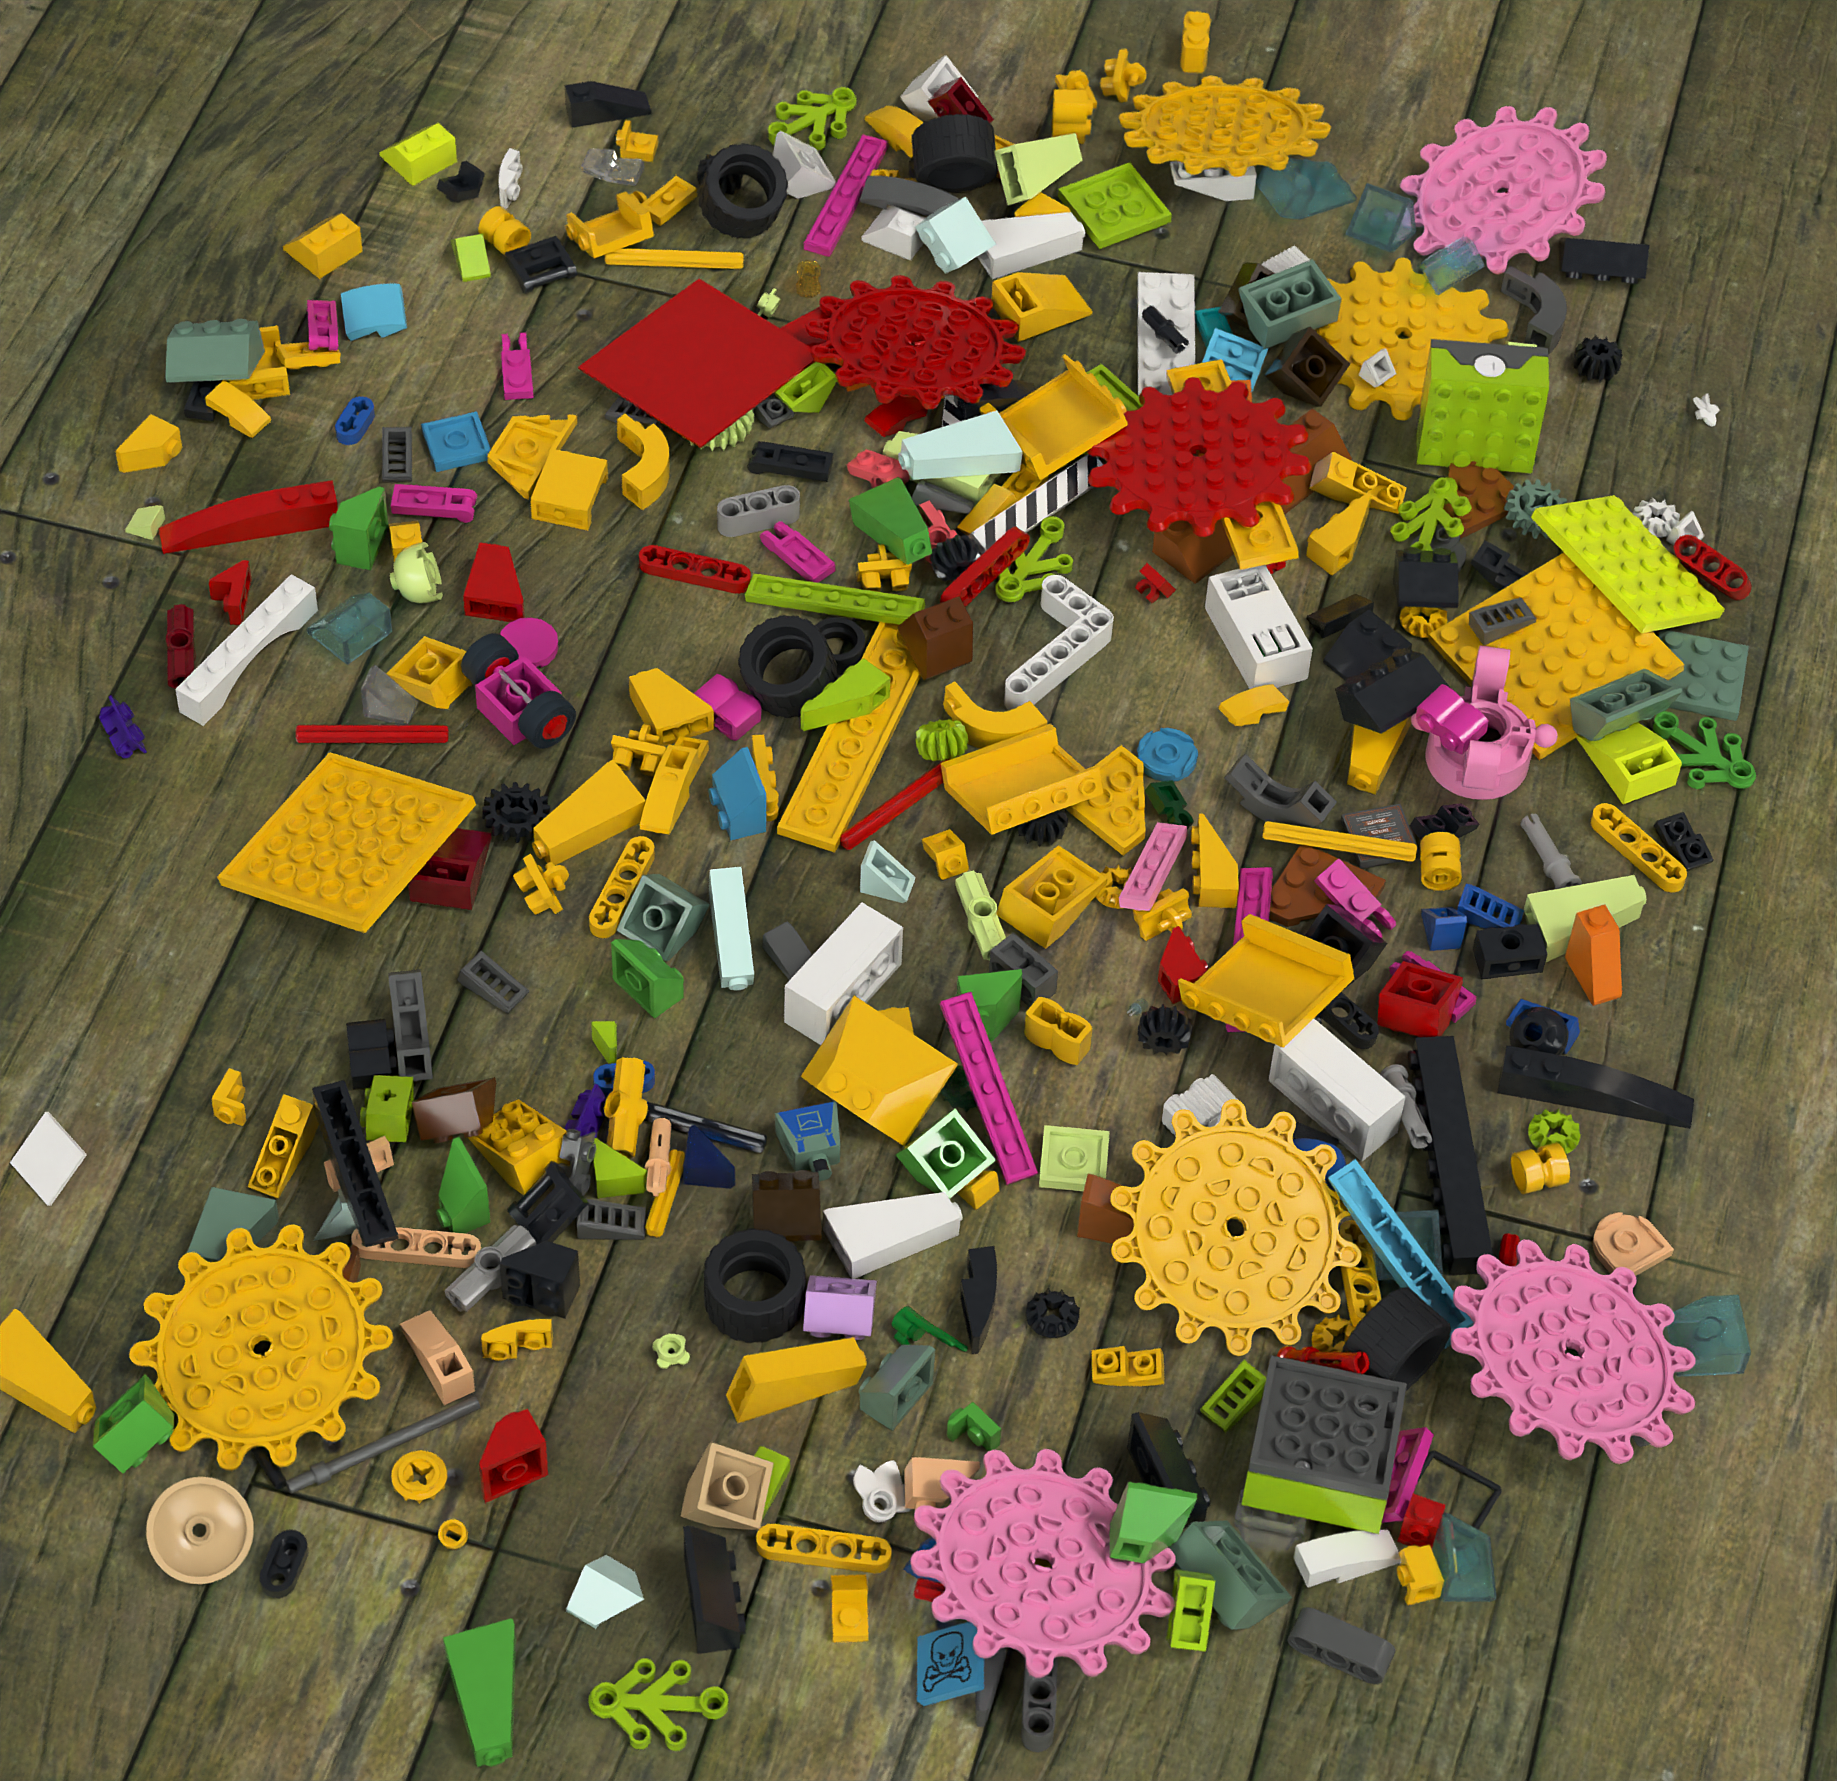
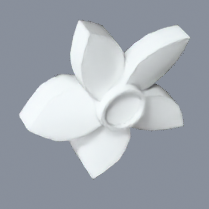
M1708 393L1702 397V400L1698 397L1694 398V403L1700 409L1695 412L1697 419H1703L1711 427L1715 426V414L1720 410L1716 405L1710 404Z

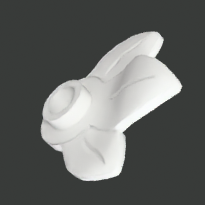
M894 1460L880 1465L874 1473L861 1465L857 1468L854 1475V1486L863 1498V1510L871 1520L887 1522L895 1513L911 1510L905 1508V1484H902L900 1472ZM874 1503H880L884 1510L878 1509Z

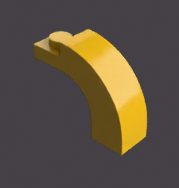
M624 414L617 419V439L637 454L641 460L622 474V493L637 507L644 510L662 495L668 484L670 475L669 446L666 437L654 423L644 429L640 422L634 421Z
M956 682L945 686L944 709L952 717V721H960L965 726V731L968 735L967 744L981 749L1047 725L1046 718L1031 701L1009 711L992 712L977 706Z

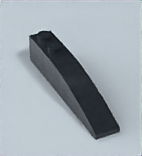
M1506 1046L1501 1065L1498 1094L1688 1129L1691 1128L1694 1099L1637 1075L1601 1064L1562 1055Z
M345 1080L312 1088L314 1112L339 1185L365 1248L399 1239Z

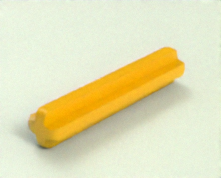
M673 1149L669 1152L671 1172L667 1176L665 1192L659 1193V1196L654 1198L645 1225V1233L648 1236L659 1238L663 1235L686 1163V1153Z

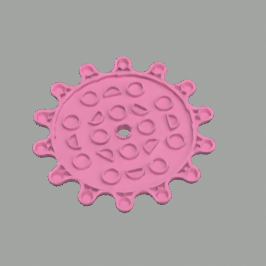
M1505 106L1497 111L1495 120L1491 125L1478 127L1472 120L1463 119L1455 125L1454 129L1457 139L1453 144L1445 147L1437 144H1428L1423 147L1420 154L1422 159L1429 164L1428 170L1421 175L1407 176L1400 183L1404 193L1418 197L1415 205L1402 210L1398 215L1399 223L1405 228H1425L1424 233L1414 242L1416 252L1426 256L1436 250L1447 249L1449 254L1445 263L1453 272L1462 271L1472 260L1486 259L1487 268L1492 273L1502 274L1506 270L1508 261L1512 256L1519 253H1528L1536 261H1544L1549 256L1550 246L1548 240L1551 237L1560 233L1572 236L1580 235L1584 231L1585 221L1576 211L1585 204L1601 202L1605 195L1604 185L1590 182L1587 177L1605 166L1607 160L1606 153L1602 150L1584 152L1579 149L1581 144L1588 139V125L1577 123L1568 129L1558 130L1554 127L1557 119V112L1554 108H1543L1533 119L1520 121L1516 117V110L1511 106ZM1504 188L1507 189L1508 193H1497V191Z
M1522 1240L1516 1248L1519 1264L1513 1267L1504 1265L1492 1255H1481L1477 1260L1476 1270L1484 1280L1487 1288L1475 1290L1468 1286H1459L1453 1292L1454 1305L1471 1318L1473 1326L1455 1329L1451 1334V1346L1456 1352L1468 1354L1476 1358L1483 1369L1473 1375L1471 1379L1472 1393L1478 1398L1496 1396L1504 1399L1512 1408L1513 1413L1509 1418V1429L1514 1435L1525 1436L1531 1433L1534 1428H1542L1552 1433L1556 1438L1560 1456L1566 1460L1580 1457L1584 1451L1585 1442H1592L1601 1446L1609 1459L1616 1464L1625 1463L1633 1457L1634 1452L1630 1443L1631 1436H1639L1657 1448L1669 1445L1673 1440V1433L1663 1421L1662 1411H1671L1684 1415L1691 1412L1695 1407L1693 1396L1681 1389L1673 1378L1674 1372H1685L1693 1368L1695 1357L1690 1350L1671 1345L1663 1336L1664 1327L1669 1326L1674 1321L1673 1311L1665 1304L1644 1305L1637 1301L1633 1295V1288L1637 1280L1635 1274L1630 1269L1618 1267L1609 1275H1601L1595 1272L1590 1266L1588 1252L1577 1244L1569 1245L1566 1248L1563 1260L1552 1261L1544 1256L1535 1242ZM1566 1347L1575 1349L1579 1356H1574L1569 1352L1565 1354Z
M1044 1449L1037 1454L1035 1465L1030 1469H1019L1010 1462L1005 1453L999 1450H991L985 1454L983 1459L987 1474L982 1479H969L956 1470L943 1472L940 1477V1484L943 1492L951 1500V1504L942 1509L927 1505L916 1509L914 1513L916 1527L932 1536L937 1543L932 1549L915 1552L911 1557V1567L916 1575L937 1579L945 1587V1592L936 1597L931 1605L932 1613L936 1620L948 1622L954 1619H964L971 1622L977 1628V1633L973 1640V1648L977 1656L987 1659L995 1655L1001 1648L1010 1647L1016 1649L1025 1656L1027 1671L1035 1678H1042L1051 1672L1055 1657H1068L1080 1666L1084 1674L1095 1677L1101 1674L1107 1666V1660L1103 1652L1104 1646L1117 1645L1134 1655H1139L1148 1649L1150 1637L1140 1627L1138 1617L1141 1615L1165 1617L1173 1611L1175 1607L1173 1597L1155 1587L1152 1583L1151 1575L1165 1572L1173 1567L1175 1555L1171 1549L1166 1548L1145 1563L1110 1558V1522L1118 1504L1114 1503L1108 1494L1113 1479L1107 1470L1094 1468L1083 1478H1071L1064 1473L1059 1454L1053 1450ZM1040 1558L1049 1561L1052 1566L1051 1569L1038 1564L1035 1566V1559Z

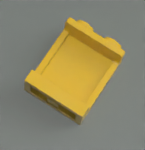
M626 191L616 195L619 209L617 211L584 223L572 212L566 214L568 224L565 225V229L571 241L574 240L582 251H586L593 258L654 237L650 212Z
M278 326L260 328L265 352L249 379L228 380L230 384L252 400L290 395L286 366L283 367L276 355L277 345L281 344Z
M551 449L530 499L532 519L588 531L592 522L591 509L601 484H605L608 480L607 460Z

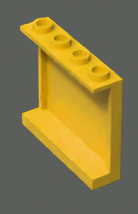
M1066 354L1062 357L1068 369L1067 371L999 413L1023 451L1021 462L1039 480L1047 477L1091 449L1092 446L1099 444L1128 425L1124 413L1127 411L1123 402L1118 397L1114 399L1105 385L1100 386L1091 372L1087 374L1078 360L1074 362ZM990 403L979 408L982 415L997 411Z
M1051 723L940 763L945 790L991 835L1103 794L1099 766L1096 765L1085 769L1058 745L1056 728Z
M1248 914L1241 921L1244 937L1195 983L1182 978L1178 980L1182 1004L1191 1010L1199 1011L1215 1020H1220L1234 1026L1240 1031L1248 1032L1266 1042H1271L1284 1048L1354 980L1351 956L1328 945Z

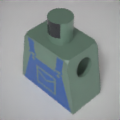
M836 1101L775 1113V1133L795 1171L811 1170V1172H818L819 1181L831 1177L830 1165L840 1162V1135Z

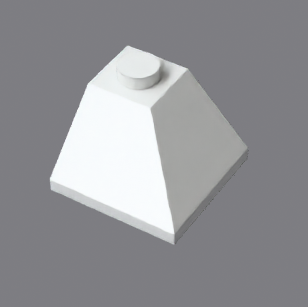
M945 55L915 78L900 98L914 116L927 122L930 119L938 118L927 101L942 85L959 77L963 78V76ZM967 83V85L970 87V89L973 91V93H974V94L977 96V98H978V95L974 92V90L971 88V86Z
M779 131L776 136L773 156L781 162V166L787 174V194L799 199L833 189L836 181L817 150Z
M888 205L887 209L881 211L863 234L862 241L911 261L924 244L915 226L926 218L908 210Z

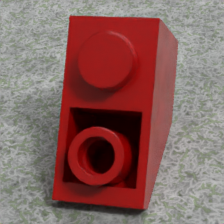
M1179 926L1172 930L1160 961L1158 975L1159 984L1171 1003L1175 1004L1182 1001L1178 980L1182 978L1195 983L1209 970L1204 959L1200 960L1195 952L1192 939L1189 936H1185Z

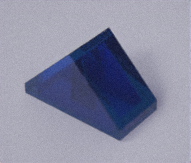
M695 1124L689 1127L683 1166L684 1185L726 1189L734 1187L735 1167Z

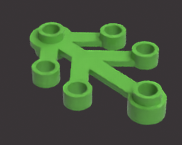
M1663 711L1656 715L1653 730L1663 739L1672 738L1695 753H1676L1682 762L1681 766L1714 765L1720 769L1714 771H1704L1700 768L1692 769L1687 779V783L1691 788L1701 789L1706 783L1728 782L1731 786L1739 789H1745L1754 784L1756 772L1750 762L1743 760L1741 751L1742 739L1738 734L1728 733L1724 736L1722 748L1725 752L1729 753V761L1721 756L1716 736L1717 723L1714 719L1703 717L1699 720L1697 732L1700 736L1704 737V745L1678 728L1679 719L1675 714Z

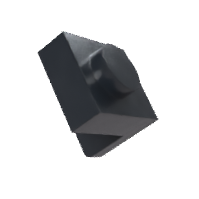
M462 161L458 175L439 179L436 189L444 193L446 198L453 202L477 198L485 173L470 162Z

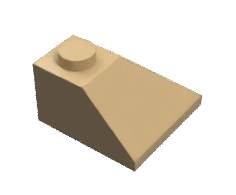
M712 1442L709 1443L687 1484L680 1517L711 1527L759 1530L774 1463Z

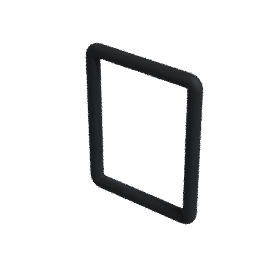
M1430 1451L1426 1456L1418 1481L1434 1457L1494 1490L1472 1527L1445 1512L1443 1514V1520L1469 1534L1477 1533L1502 1492L1501 1487L1441 1453Z

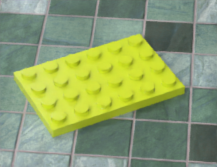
M1615 495L1541 507L1534 510L1531 516L1533 521L1640 633L1717 619L1724 612L1725 609L1717 601L1716 597L1698 582L1695 575L1688 572L1679 562V559L1671 554L1661 544L1660 539L1653 535L1643 525L1642 521L1624 506V502Z

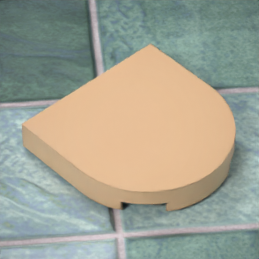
M1623 1212L1613 1213L1603 1218L1598 1223L1592 1242L1596 1257L1610 1274L1618 1267H1626L1637 1276L1672 1256L1674 1251L1673 1247L1650 1221L1642 1216L1623 1215Z

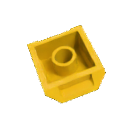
M426 636L385 674L388 679L410 695L426 704L441 709H449V705L468 686H472V682L461 670V662L466 651Z

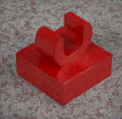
M1148 563L1140 569L1139 572L1146 579L1139 581L1135 589L1142 594L1147 588H1151L1150 593L1145 597L1149 602L1154 603L1159 598L1160 592L1169 598L1176 591Z

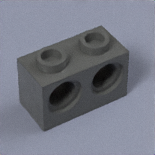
M1012 933L990 950L989 973L1022 969L1020 1000L1027 1006L1031 1007L1038 997L1049 999L1056 994L1058 970L1016 934Z

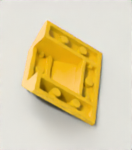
M854 995L801 1077L870 1125L905 1146L958 1063Z

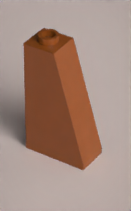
M1093 1174L1087 1175L1081 1200L1077 1237L1113 1244L1117 1239L1131 1234L1134 1227L1133 1219L1127 1213L1115 1209L1110 1201L1112 1191L1123 1185Z

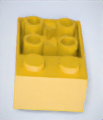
M1017 272L993 281V308L1002 320L1009 319L1018 324L1019 328L1014 336L1018 342L1093 314V311L1065 275Z
M519 1099L505 1104L500 1111L496 1112L493 1115V1122L483 1128L482 1134L467 1137L509 1186L522 1195H525L545 1173L544 1168L550 1161H554L557 1164L570 1165V1161L559 1158L563 1135L567 1134V1130Z

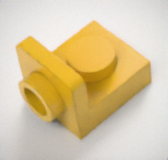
M625 120L623 129H618L616 136V146H620L621 158L653 162L658 147V135L631 132V121Z
M951 829L922 839L924 850L936 862L940 879L944 880L969 870L965 844Z
M229 1068L211 1099L215 1117L227 1124L234 1123L244 1126L246 1113L245 1106L241 1101L245 1094V1087L242 1084L241 1072Z

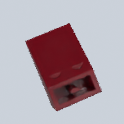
M456 828L408 883L410 901L472 910L492 839V833Z

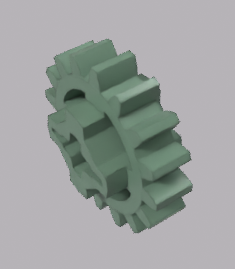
M1526 479L1523 485L1517 483L1513 490H1510L1504 506V510L1509 511L1506 519L1515 521L1512 526L1514 529L1518 527L1523 528V535H1526L1529 531L1532 532L1533 538L1537 539L1539 533H1542L1546 539L1549 536L1531 518L1534 510L1541 507L1565 504L1567 499L1559 498L1558 495L1561 491L1559 489L1552 491L1550 489L1551 483L1549 482L1542 486L1539 479H1536L1534 484H1531Z

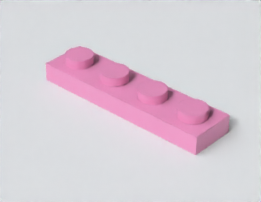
M1157 822L1119 896L1120 908L1138 911L1151 910L1188 836L1187 826Z

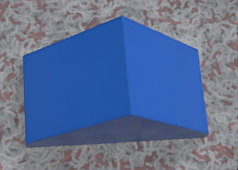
M1452 906L1421 909L1430 951L1460 949L1467 924V916Z

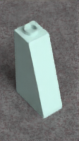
M993 411L903 439L898 460L901 468L907 470L912 480L1018 472L1021 467L1023 451L998 411Z
M742 868L711 869L708 893L721 988L729 987L730 990H743L748 985H753L754 968Z

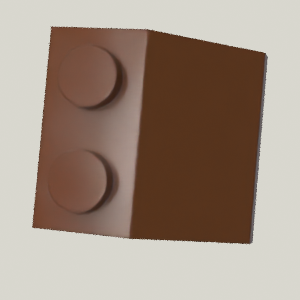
M960 596L915 612L897 627L923 680L972 662L973 621Z
M495 1077L435 1088L413 1101L412 1106L421 1141L433 1138L434 1143H441L453 1139L454 1134L463 1133L464 1138L482 1134L483 1128L493 1122L496 1094Z

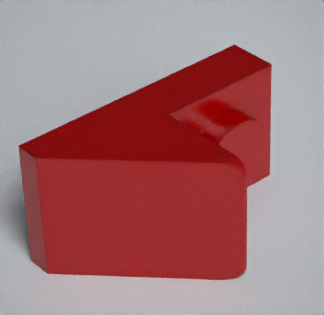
M242 560L214 576L208 582L211 599L224 601L223 609L224 612L229 614L230 625H240L244 619L252 581L249 560Z

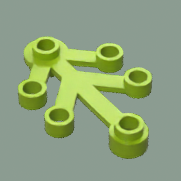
M847 87L835 89L832 95L811 93L810 91L803 90L797 94V105L779 102L775 107V115L778 119L787 120L792 115L802 117L789 124L781 121L771 123L768 127L769 141L775 146L776 136L779 131L791 136L814 123L813 133L809 136V146L816 150H822L825 147L824 130L826 118L835 111V121L831 123L830 134L836 139L844 138L847 135V124L845 123L847 111L854 109L857 103L854 92ZM813 103L825 104L821 107L812 106Z
M1443 477L1435 480L1430 486L1428 494L1415 503L1413 501H1406L1398 507L1402 519L1412 521L1407 524L1405 522H1398L1391 527L1390 531L1395 541L1402 542L1408 539L1410 534L1424 525L1419 541L1412 544L1411 547L1419 548L1422 551H1433L1430 544L1438 522L1445 528L1449 537H1457L1463 533L1464 526L1461 520L1457 517L1452 518L1443 509L1444 504L1449 503L1457 516H1464L1472 508L1467 497H1459L1457 495L1458 486L1453 478ZM1431 504L1428 510L1417 516L1419 511Z
M1050 516L1043 519L1040 528L1041 537L1027 556L1023 552L1014 561L1017 567L1015 573L1011 574L1007 567L998 576L1000 580L995 586V593L998 598L1006 602H1016L1024 596L1025 592L1042 589L1043 580L1055 574L1048 573L1042 578L1025 580L1028 575L1056 570L1060 574H1068L1072 571L1073 558L1068 554H1060L1056 558L1039 561L1050 544L1057 543L1064 535V522L1060 518Z
M646 1658L640 1659L635 1663L634 1669L617 1683L605 1682L597 1685L592 1689L588 1698L591 1712L600 1718H613L629 1735L631 1746L639 1750L649 1746L651 1742L650 1729L643 1724H638L625 1709L640 1710L665 1736L666 1746L673 1751L682 1750L686 1746L687 1733L681 1726H676L662 1711L702 1712L709 1719H719L728 1711V1695L719 1687L705 1689L700 1697L664 1695L676 1684L684 1685L691 1679V1666L684 1660L673 1662L670 1670L641 1694H627L639 1682L646 1684L655 1678L656 1671L653 1661ZM643 1667L651 1670L646 1675L640 1674L638 1671ZM677 1669L687 1671L683 1676H677L674 1672ZM603 1699H611L613 1701L610 1705L600 1704ZM711 1703H717L721 1707L716 1710H711L708 1708V1705ZM643 1733L646 1735V1738L638 1741L634 1739V1735ZM675 1734L682 1737L679 1742H673L669 1738Z

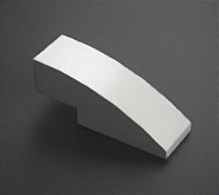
M1363 1530L1314 1539L1297 1544L1293 1557L1307 1588L1335 1578L1337 1583H1341L1401 1562L1399 1551L1388 1530H1380L1379 1534Z

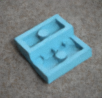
M400 284L369 285L341 293L345 331L350 341L376 331L383 338L407 328L403 293Z
M1215 328L1202 363L1222 359L1230 380H1251L1252 392L1268 348L1264 349L1261 345Z

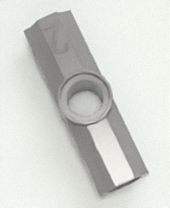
M513 1225L492 1246L479 1250L475 1255V1262L445 1289V1295L452 1305L459 1311L467 1312L489 1290L501 1287L499 1263L503 1257L536 1245V1241L529 1231L521 1225ZM487 1267H496L491 1270L486 1269Z

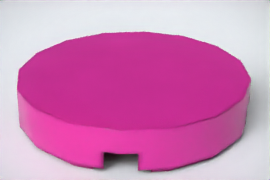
M520 618L508 623L500 632V635L517 650L519 658L525 655L536 667L541 665L542 668L548 665L556 657L559 649L556 631L552 625L541 619Z

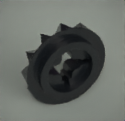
M1048 1288L1043 1293L1039 1294L1036 1292L1031 1301L1027 1303V1322L1031 1329L1041 1336L1048 1338L1066 1336L1076 1328L1079 1322L1080 1307H1077L1074 1296H1067L1063 1289L1056 1292ZM1047 1307L1053 1310L1060 1308L1059 1317H1056L1054 1314L1047 1316Z

